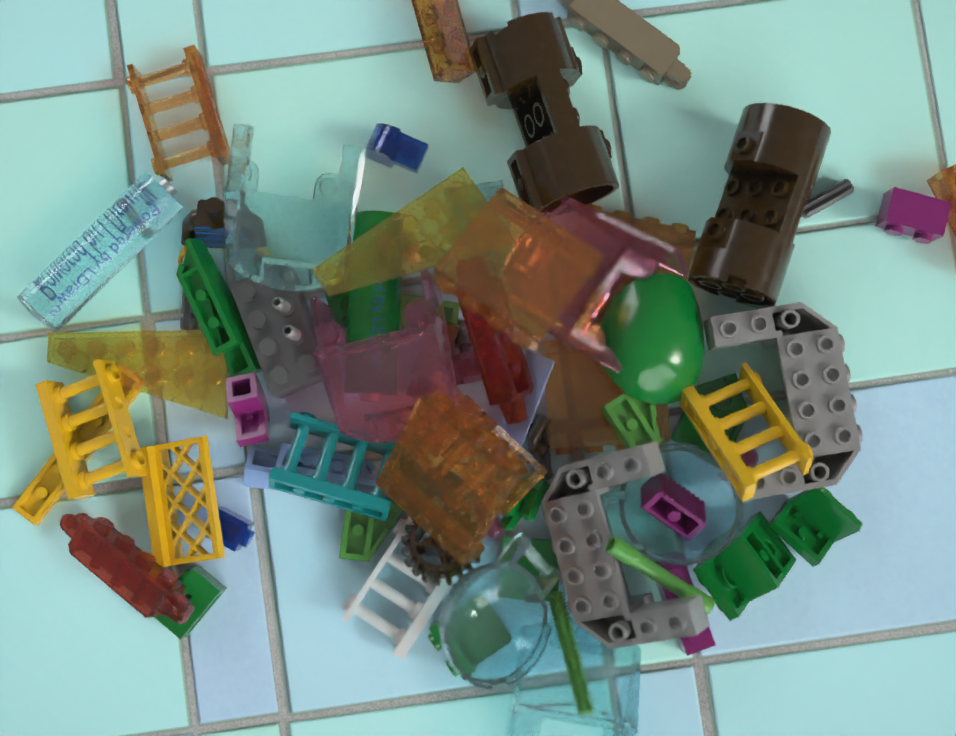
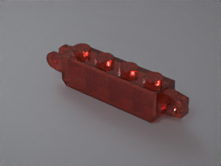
M474 256L470 258V261L460 260L455 268L460 287L455 288V292L490 406L498 405L507 424L522 422L528 419L524 397L532 394L534 385L503 282L497 276L490 277L483 257Z
M78 513L77 515L65 514L60 518L59 525L62 531H65V534L71 538L68 544L69 553L145 618L164 615L178 624L185 623L189 619L194 606L183 594L186 586L178 580V576L174 572L164 569L159 565L152 554L142 551L137 547L134 539L114 528L112 521L104 517L92 518L86 513Z

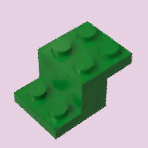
M761 511L752 515L742 529L714 543L693 569L699 583L707 589L715 600L718 609L726 615L729 621L738 618L750 601L777 589L796 562V558L779 535L768 526L769 522Z

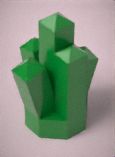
M524 470L518 481L504 493L506 501L501 508L504 516L500 521L503 529L513 531L521 517L526 521L535 520L542 499L550 485L534 473Z

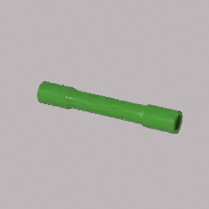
M615 535L610 538L605 547L607 553L627 566L637 569L680 598L701 594L706 614L708 615L713 610L715 600L695 586L687 584L642 555L638 549Z

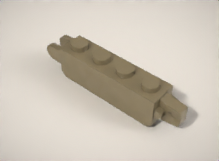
M557 0L568 11L567 19H569L570 24L578 31L584 30L592 36L593 41L601 48L607 47L615 53L616 58L622 64H630L638 70L639 75L645 81L654 82L657 85L663 81L676 90L684 89L687 86L692 72H690L691 69H688L684 63L678 60L680 55L679 44L619 0Z

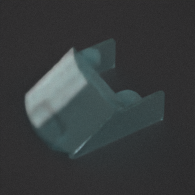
M234 124L226 186L222 185L226 264L234 271L256 283L285 291L320 290L326 286L347 280L366 147L343 145L339 174L324 173L320 175L315 182L313 200L257 191L259 169L250 160L254 126Z
M569 618V620H572L570 623H573L572 627L574 629L572 631H575L573 634H576L574 637L577 638L575 642H578L575 646L579 645L577 649H580L578 653H581L578 657H582L579 661L583 660L581 664H584L582 668H585L582 672H586L583 676H587L584 680L588 679L585 684L589 683L586 688L590 687L587 692L591 691L588 696L592 695L589 700L593 699L590 703H594L591 707H595L592 710L594 713L579 715L577 714L578 710H576L577 706H575L577 703L574 702L576 699L573 698L575 695L572 694L574 691L571 690L570 679H568L569 676L567 675L569 672L566 671L567 668L563 659L565 657L562 656L563 653L560 648L562 646L560 645L561 642H559L558 631H556L555 620L547 619L521 628L505 736H539L542 719L604 728L603 736H635L636 733L638 734L641 648L638 645L610 649L574 622V618Z

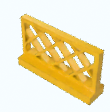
M199 436L154 446L140 447L146 458L145 467L148 474L142 477L154 569L224 558L225 552L208 437ZM193 444H198L199 457L196 462L188 456ZM169 449L178 456L173 466L170 465ZM183 462L192 469L187 479L178 473ZM197 475L203 479L204 487L201 492L192 486ZM174 479L182 486L177 496L174 495ZM187 492L196 499L191 510L182 502ZM202 505L208 512V518L205 523L196 515ZM178 509L186 516L182 526H179ZM192 522L200 529L195 540L187 533ZM206 535L212 540L213 553H208L201 546ZM182 539L191 547L186 557H183Z

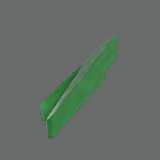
M188 238L185 240V245L187 246L185 259L182 264H179L176 276L213 356L224 355L230 377L261 372L262 369L234 296L203 240Z

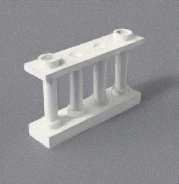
M409 515L407 520L403 517L400 518L392 531L396 537L358 595L351 594L342 607L346 611L342 620L346 623L354 613L392 638V643L397 645L393 654L402 660L451 587L447 585L445 578L441 580L439 586H435L433 577L429 582H423L422 574L415 577L412 574L413 567H407L404 562L405 559L394 552L401 541V537L408 535L405 531V525L413 523V515ZM439 546L442 550L443 555H445L444 548ZM463 548L452 555L451 562L461 556L464 551ZM387 562L427 588L426 592L430 595L424 604L420 601L415 603L377 577ZM457 576L452 577L453 582L455 581ZM370 587L410 613L409 617L413 621L407 630L403 627L399 629L361 603Z

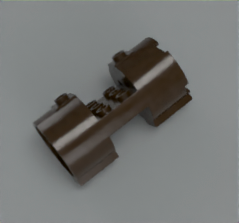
M552 12L532 13L508 21V27L502 29L496 35L494 31H490L485 36L477 37L469 53L487 106L496 105L500 109H513L526 146L522 150L515 151L507 161L526 218L530 216L547 218L565 214L593 204L615 192L620 185L611 162L610 142L605 138L603 130H600L598 126L579 125V112L573 107L569 97L570 87L577 82L583 73L581 60L576 56L574 48L569 43L561 17L554 18Z
M754 103L743 109L724 165V169L729 176L724 186L715 217H710L705 222L689 271L688 281L692 285L716 296L720 294L736 299L735 302L746 304L749 307L767 308L775 306L795 247L793 240L806 200L810 199L831 136V129L823 120L801 109L775 103Z

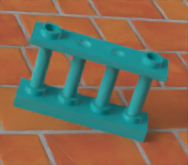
M291 412L289 428L295 429L296 433L285 465L280 467V469L272 466L269 475V488L386 521L392 501L387 500L386 496H384L394 460L404 461L408 445L403 444L397 438H381L319 420L313 414L307 412ZM308 433L326 438L314 475H310V477L300 475L296 471ZM337 442L354 446L344 482L339 486L328 483L327 479H325ZM366 450L383 455L373 492H369V494L359 492L355 487Z

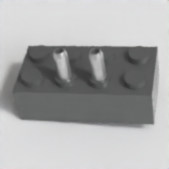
M281 262L229 285L272 396L284 398L335 376L292 267L285 262Z

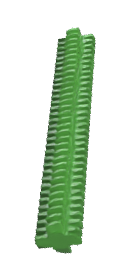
M551 591L548 593V601L550 602V609H552L553 620H555L556 631H558L559 642H561L562 656L565 657L563 659L565 660L566 671L569 672L567 675L569 676L568 679H570L571 690L574 691L572 694L575 695L573 698L576 699L574 702L577 703L575 704L577 706L576 710H578L577 714L594 713L592 710L595 707H591L594 705V703H590L593 699L589 700L592 695L588 696L591 691L587 692L590 687L586 688L589 683L585 684L588 679L584 680L587 676H583L586 672H582L585 670V668H582L584 664H581L583 660L579 661L582 657H578L581 653H578L580 649H577L579 645L575 646L578 642H575L577 638H574L576 634H573L575 631H572L574 627H572L573 623H570L572 620H569L571 616H569L570 612H568V605L565 602L566 598L563 595L564 591Z

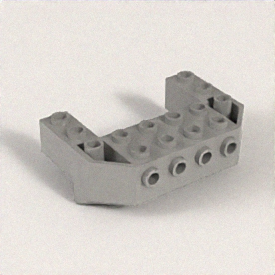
M802 302L713 316L703 321L708 351L761 342L762 349L777 347L792 427L802 442L808 443L813 452L814 458L809 473L803 475L794 463L758 479L754 497L751 499L837 485L861 450L860 442L863 439L861 427L856 424L854 412H856L857 404L854 395L850 394L848 382L851 380L849 366L844 363L842 352L845 350V342L843 336L838 333V327ZM735 492L736 499L740 500L739 496Z
M657 441L560 466L542 502L544 509L543 518L552 538L551 547L560 567L559 576L566 589L568 609L573 615L574 622L610 649L696 636L710 625L701 594L658 602L654 601L652 592L630 596L621 561L605 551L608 541L613 537V532L602 494L622 487L623 483L651 477L666 471Z

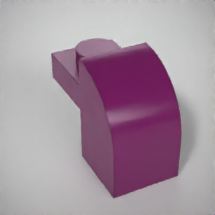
M252 372L226 378L227 403L235 417L236 441L239 447L269 441V410L264 390L256 373Z

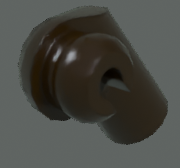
M541 413L537 414L527 432L528 451L540 458L546 455L550 447L548 443L542 441V436L551 422L550 418Z

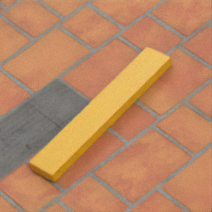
M122 364L119 367L121 373L120 383L129 408L148 382ZM102 391L89 408L105 402ZM108 414L77 426L80 443L112 430ZM95 451L85 455L86 463ZM55 452L12 506V509L35 526L41 523L65 491Z

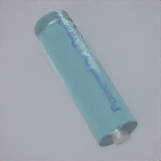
M145 171L17 296L19 302L40 323L54 332H59L184 209L173 197L178 191L164 177L158 182Z

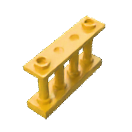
M94 360L93 364L96 374L64 386L63 382L48 380L35 384L68 500L86 499L94 496V483L125 472L127 477H144L148 475L145 467L146 458L140 450L120 383L121 373L113 361ZM100 385L105 402L72 415L69 397ZM108 414L113 431L80 443L77 426ZM117 442L122 460L89 472L85 455Z
M747 362L741 364L738 381L707 395L699 394L693 385L682 390L681 408L742 502L754 497L758 479L795 463L803 475L809 473L814 458L812 449L808 443L802 442L764 388L758 372L752 371ZM742 392H746L754 403L721 419L718 417L714 418L709 410L710 406ZM759 415H762L770 426L769 429L737 443L734 441L730 442L725 434V430ZM775 439H778L787 451V453L753 468L746 466L741 459V454Z

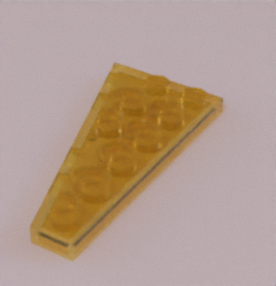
M463 167L311 269V272L330 297L514 245L516 242Z
M202 330L48 333L47 362L52 365L92 376L96 374L93 364L94 360L113 361L121 373V386L228 419L226 378H229L227 365L223 354L213 356Z

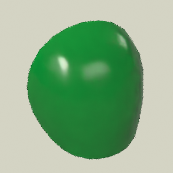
M658 273L637 278L615 297L601 321L598 334L600 359L612 381L626 394L651 404L678 402L681 400L682 390L688 386H694L703 370L705 351L700 307L693 288L686 280L679 276Z

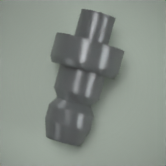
M458 320L457 325L460 326L455 340V347L460 348V354L469 353L468 347L473 345L472 338L469 337L466 320Z

